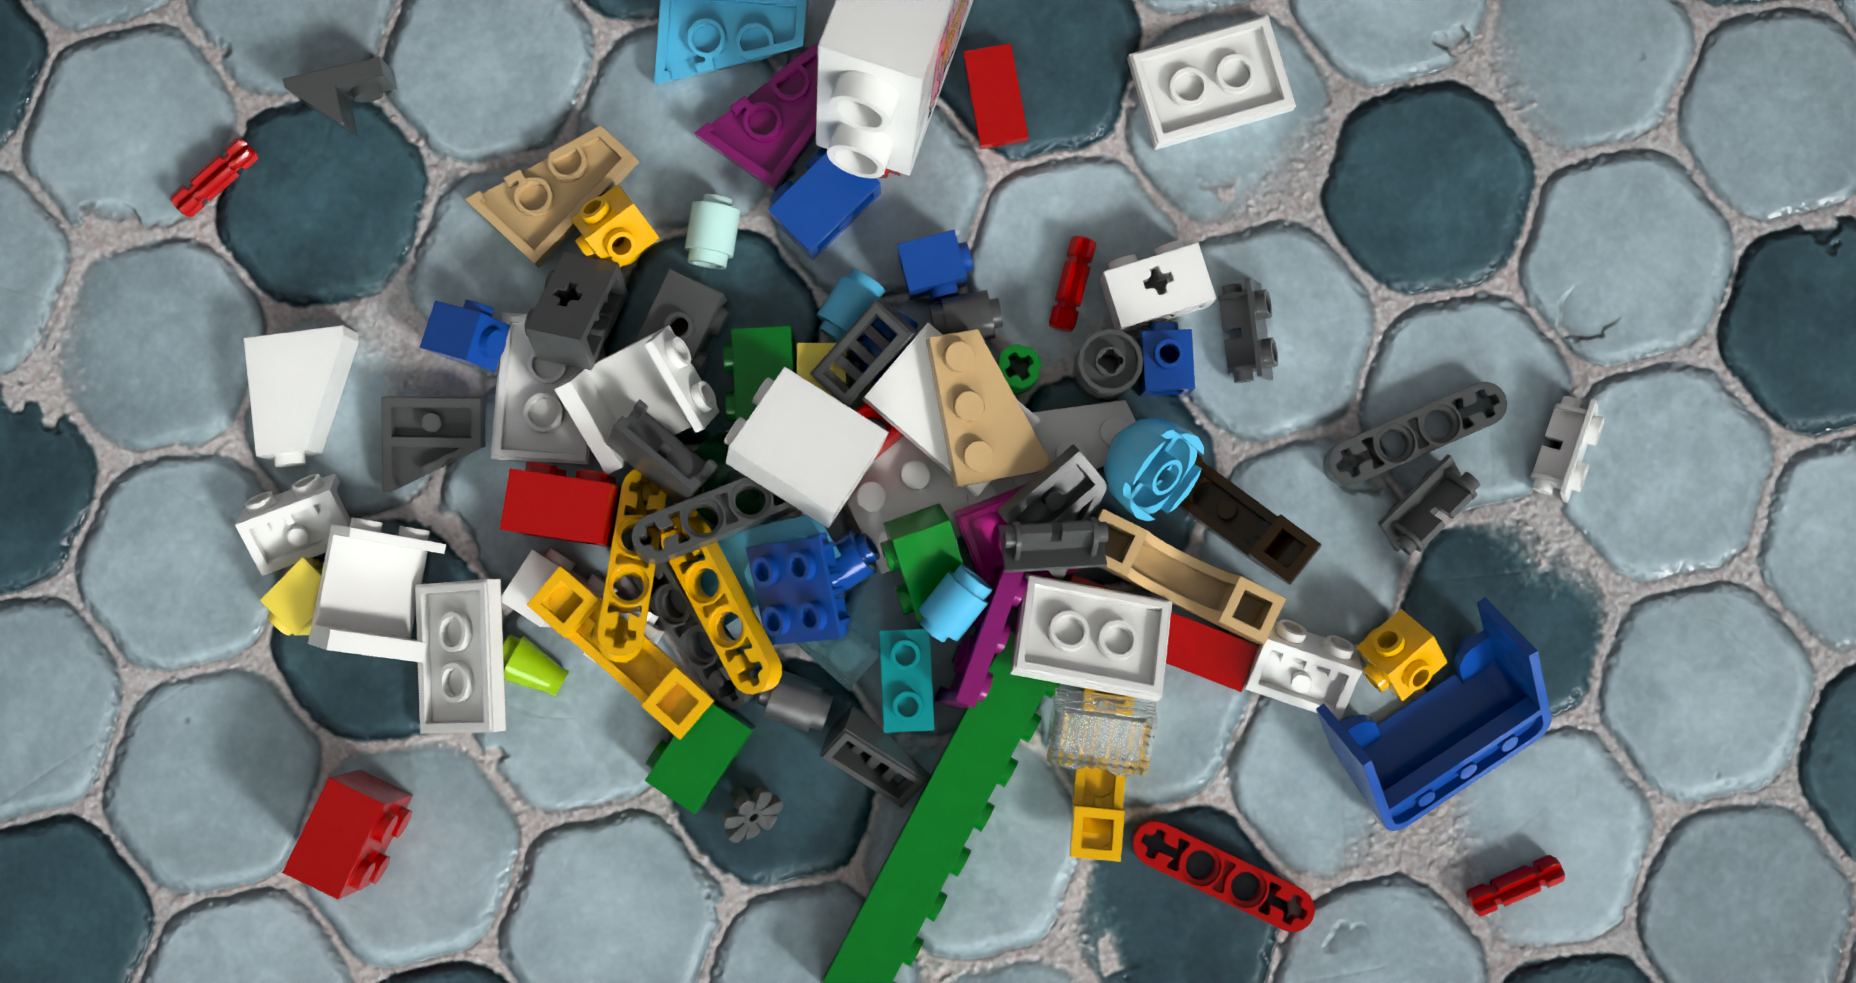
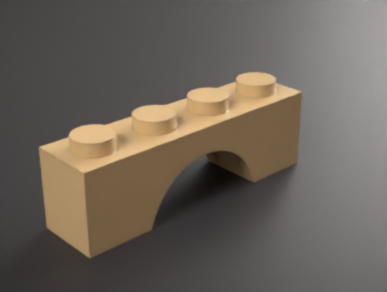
M1105 509L1097 513V520L1100 519V522H1107L1109 533L1108 542H1104L1107 567L1099 568L1164 600L1172 601V604L1252 643H1266L1286 601L1285 597L1240 575L1227 572L1194 558L1160 540L1148 530Z

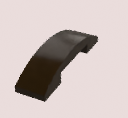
M1197 453L1195 464L1202 468L1199 478L1189 495L1178 507L1242 555L1275 577L1291 585L1321 548V543L1283 515L1277 516L1204 463L1202 457Z

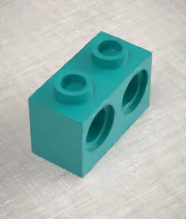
M925 629L879 631L884 733L935 731L930 634Z

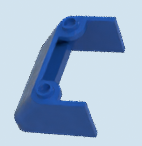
M1486 597L1477 602L1483 631L1467 636L1457 646L1454 658L1456 673L1378 725L1370 716L1365 714L1349 715L1339 721L1324 703L1316 708L1331 749L1373 813L1389 831L1401 830L1423 817L1536 742L1544 735L1551 724L1552 717L1538 650Z

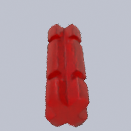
M240 137L235 138L224 148L226 154L222 157L217 154L189 179L191 184L188 187L182 185L172 193L170 201L176 209L187 217H193L205 207L203 201L206 198L211 201L240 176L237 172L240 168L246 171L258 159V155L249 143Z
M1073 236L1069 243L1066 255L1069 261L1064 263L1055 301L1058 303L1053 305L1049 319V326L1056 330L1072 332L1075 328L1079 314L1076 307L1081 305L1091 268L1087 265L1092 262L1096 249V242L1090 238Z
M1547 855L1533 861V867L1524 865L1491 879L1489 886L1482 883L1468 889L1466 897L1473 912L1478 916H1485L1498 910L1497 905L1503 904L1506 907L1540 892L1541 886L1550 888L1565 880V873L1558 859L1552 855Z

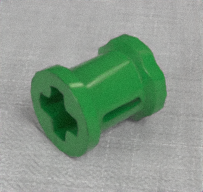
M1019 344L1009 346L1000 354L997 363L1013 394H1023L1035 386L1039 377L1041 361L1033 348L1024 347ZM1014 359L1017 364L1026 362L1029 365L1025 374V380L1022 381L1018 375L1009 377L1006 374L1010 367V360Z

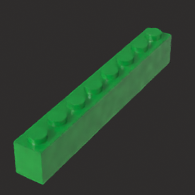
M1010 631L1009 638L1002 652L994 654L988 672L993 673V680L986 698L982 702L977 700L975 708H966L928 782L919 795L820 983H897L893 980L902 963L910 967L917 957L924 942V939L917 936L926 918L934 922L939 915L948 894L941 891L950 873L957 877L961 873L971 853V849L964 846L973 828L982 832L995 807L988 800L997 784L1005 787L1018 764V760L1011 756L1020 739L1028 743L1035 733L1042 718L1035 711L1042 697L1045 695L1052 698L1060 683L1010 674L1015 633Z

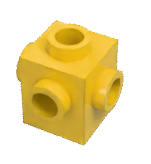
M619 184L602 196L594 197L582 206L580 212L571 218L582 234L574 240L587 257L617 262L620 268L636 261L643 250L659 239L658 235Z
M1402 609L1398 610L1380 627L1373 629L1365 640L1356 647L1366 664L1362 668L1365 678L1379 692L1382 693L1388 688L1402 702L1414 691L1423 688L1430 681L1431 677L1448 663L1435 637Z

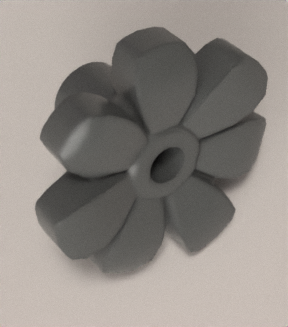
M764 786L757 787L752 795L748 793L745 787L735 788L728 797L734 809L725 811L721 817L724 827L727 828L725 834L731 842L737 843L743 838L749 840L759 835L760 826L765 830L772 829L778 819L776 814L781 812L783 808V802L777 794L772 795L769 789Z

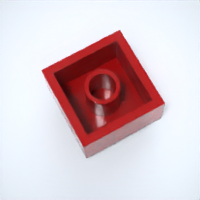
M526 462L525 471L509 469L500 530L611 547L621 487L615 485L616 478L607 476V473L577 469L576 478L566 477L567 470L558 469L557 466Z
M363 770L329 777L282 873L337 900L356 891H361L369 886L370 883L376 884L388 866L390 856L386 855L385 852L392 838H399L409 823L412 811L407 809L413 795Z

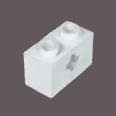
M1177 240L1157 247L1155 249L1156 256L1138 261L1136 255L1133 254L1108 263L1109 270L1103 272L1099 282L1115 330L1127 333L1149 326L1152 323L1163 322L1208 308L1216 300V295L1199 243L1184 246L1183 240ZM1151 275L1154 276L1156 282H1166V286L1160 295H1158L1155 288H1145Z

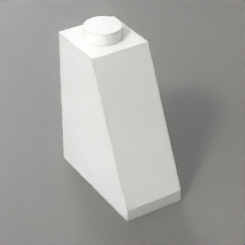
M341 325L244 338L257 457L273 460L275 467H294L305 465L306 456L321 455L323 453L359 344L357 332Z

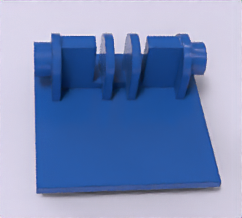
M827 532L813 534L803 539L746 547L762 626L772 645L841 639L843 634L848 633L847 623L851 622V619L847 614L844 596L834 597V595L845 592L844 586L832 587L831 580L841 577V572H829L830 568L837 566L833 548L835 544L834 541L828 540Z

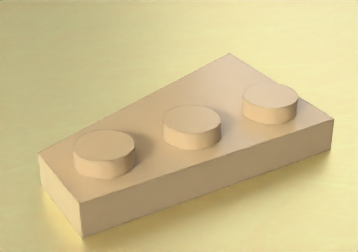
M601 125L548 153V158L524 171L519 169L504 177V182L486 192L478 191L465 198L474 209L538 268L577 229L571 218L580 212L582 206L590 199L602 196L615 185L620 184L639 164L637 158Z
M979 330L929 337L926 340L954 488L1040 473L1051 464L1048 455Z

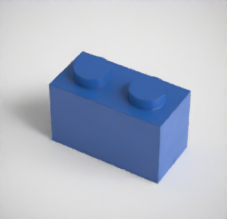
M823 147L808 160L805 165L808 171L795 183L789 180L776 190L770 199L773 205L768 208L772 221L812 261L881 195V185L876 178L858 177L843 171L829 160L827 149Z

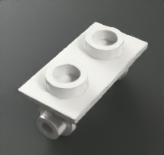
M1563 396L1561 403L1554 405L1545 438L1563 444L1560 450L1541 446L1534 470L1530 476V479L1534 481L1532 486L1534 491L1551 495L1554 488L1561 489L1560 494L1565 503L1569 502L1572 490L1581 492L1589 468L1588 463L1582 462L1587 445H1597L1604 425V417L1597 416L1599 410L1595 399H1591L1588 410L1581 408L1583 403L1581 400L1570 396Z

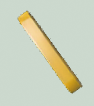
M636 469L624 478L621 487L597 629V642L601 653L607 659L615 662L629 661L635 658L641 651L656 567L655 564L646 563L641 560L635 552L628 550L622 543L623 534L627 530L632 529L638 520L645 517L643 515H636L638 495L630 490H639L641 483L651 484V492L658 494L649 496L646 515L664 509L667 497L664 492ZM628 512L632 515L625 516V513ZM650 528L647 530L651 538L650 545L654 547L655 551H658L661 534L655 528ZM623 576H634L641 581L643 592L634 600L621 599L614 591L615 582ZM609 608L629 613L627 633L629 636L635 637V640H627L624 648H615L613 639L606 637L607 633L612 634L616 632L619 620V612L609 613ZM641 612V615L637 617L631 613Z
M680 517L672 519L674 530L661 534L663 549V540L668 536L678 533L679 543L684 540L685 536L681 531ZM699 517L688 518L689 526L695 532L704 534L711 531L707 523ZM718 542L670 560L669 563L736 688L745 694L752 695L773 689L779 683L782 676L780 659ZM697 555L705 556V560L695 562L691 565V562L699 560ZM708 568L715 572L719 581L717 592L711 597L701 587V576ZM729 612L736 614L742 624L741 634L736 640L729 638L724 630V620ZM752 644V648L745 649L744 654L737 653V648ZM754 662H760L763 669L757 674L758 678L753 679L749 671L755 667Z

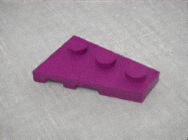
M820 42L814 44L772 75L769 82L747 98L744 96L731 105V110L711 124L707 123L694 132L696 138L776 192L816 136L818 45Z
M1003 558L995 561L986 581L993 590L986 598L989 602L988 605L972 623L973 626L977 627L974 635H967L962 644H958L951 660L952 664H954V672L956 673L950 688L940 685L934 702L949 708H975L977 700L980 702L984 701L990 690L993 673L988 672L994 654H1000L1007 643L1010 626L1005 623L1011 607H1017L1021 602L1028 580L1023 577L1024 572L1005 573Z

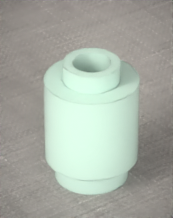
M704 194L702 201L692 202L684 248L686 251H689L688 263L710 269H726L728 259L733 258L741 212L739 209L732 207V199L721 195Z

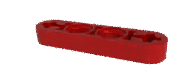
M1157 819L1144 820L1132 832V850L1136 857L1146 865L1279 929L1288 932H1298L1308 927L1314 918V901L1299 886L1168 823ZM1157 829L1162 830L1161 839L1177 849L1179 839L1187 841L1177 853L1175 868L1167 866L1173 857L1161 850H1155L1152 856L1146 855L1147 846L1141 841L1144 834L1153 836ZM1194 851H1207L1213 859L1212 870L1204 878L1191 877L1186 870V860ZM1242 872L1253 873L1258 880L1257 892L1253 897L1246 900L1237 899L1231 890L1232 880ZM1271 882L1277 884L1271 890V893L1285 901H1290L1293 895H1298L1296 903L1302 908L1299 916L1290 914L1287 920H1282L1284 912L1276 905L1267 901L1265 911L1258 909L1268 897Z

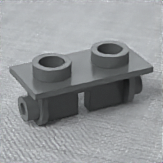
M1251 278L1245 279L1246 290L1242 291L1241 283L1222 286L1223 295L1218 296L1223 331L1241 329L1242 337L1224 340L1228 374L1233 375L1234 383L1254 381L1253 372L1256 371L1257 377L1274 380L1272 367L1278 366V351L1274 338H1268L1266 319L1272 317V304L1268 290L1262 289L1261 284Z
M1447 454L1434 468L1425 473L1422 480L1404 498L1389 509L1388 513L1378 524L1395 551L1398 552L1401 549L1408 555H1411L1415 550L1421 552L1445 527L1443 521L1435 515L1441 511L1453 519L1471 500L1477 497L1475 490L1480 486V483L1469 472L1461 475L1453 458Z
M1090 517L1089 520L1030 524H1020L1019 521H1015L1012 525H999L1005 573L1107 567L1104 542H1108V525L1106 521L1100 522V519L1097 520L1096 517Z

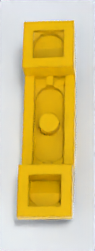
M559 566L526 605L563 638H568L636 697L648 713L681 740L715 700L646 635L644 636L641 651L635 658L626 662H615L607 659L601 653L597 642V629L603 598L563 566ZM609 608L608 612L612 613L618 611L613 608ZM620 612L616 632L606 634V637L613 639L615 648H624L627 640H635V637L628 635V619Z
M1087 688L1082 690L1073 783L1070 857L1121 862L1131 710H1134L1135 697Z

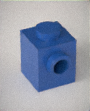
M955 229L897 244L898 257L909 300L930 295L931 301H941L940 298L958 295V288L966 286V272L974 270L967 241L958 243Z
M465 300L464 306L459 307L435 301L420 348L456 362L496 372L500 357L506 346V339L511 325L493 318L494 309L478 302Z
M1177 322L1149 324V331H1142L1137 337V343L1143 356L1142 372L1139 375L1140 397L1189 394L1195 389L1192 329H1179Z

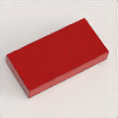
M1011 43L963 51L980 150L1027 142L1028 132Z

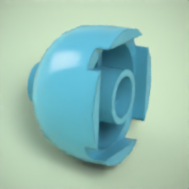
M1153 417L1140 419L1117 433L1111 440L1104 463V480L1109 485L1108 490L1114 499L1126 511L1144 521L1155 520L1149 514L1155 513L1160 509L1168 514L1176 509L1189 495L1202 469L1195 464L1197 451L1204 455V446L1198 436L1172 421Z

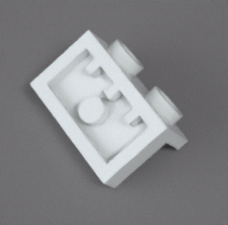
M319 474L309 475L295 482L291 486V490L275 496L272 491L263 492L244 503L245 507L235 526L262 576L296 564L302 557L312 558L326 553L331 524L350 527L351 519L337 493L340 481L336 474L323 478Z
M1282 619L1279 622H1275L1266 643L1259 645L1245 681V689L1317 713L1316 708L1324 703L1340 721L1362 673L1360 654L1351 642L1342 637L1329 635L1325 638L1307 632L1302 625L1294 621Z

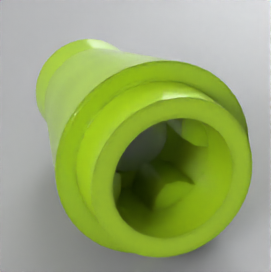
M509 634L503 644L504 681L546 692L555 697L569 670L557 664L524 635L519 639Z

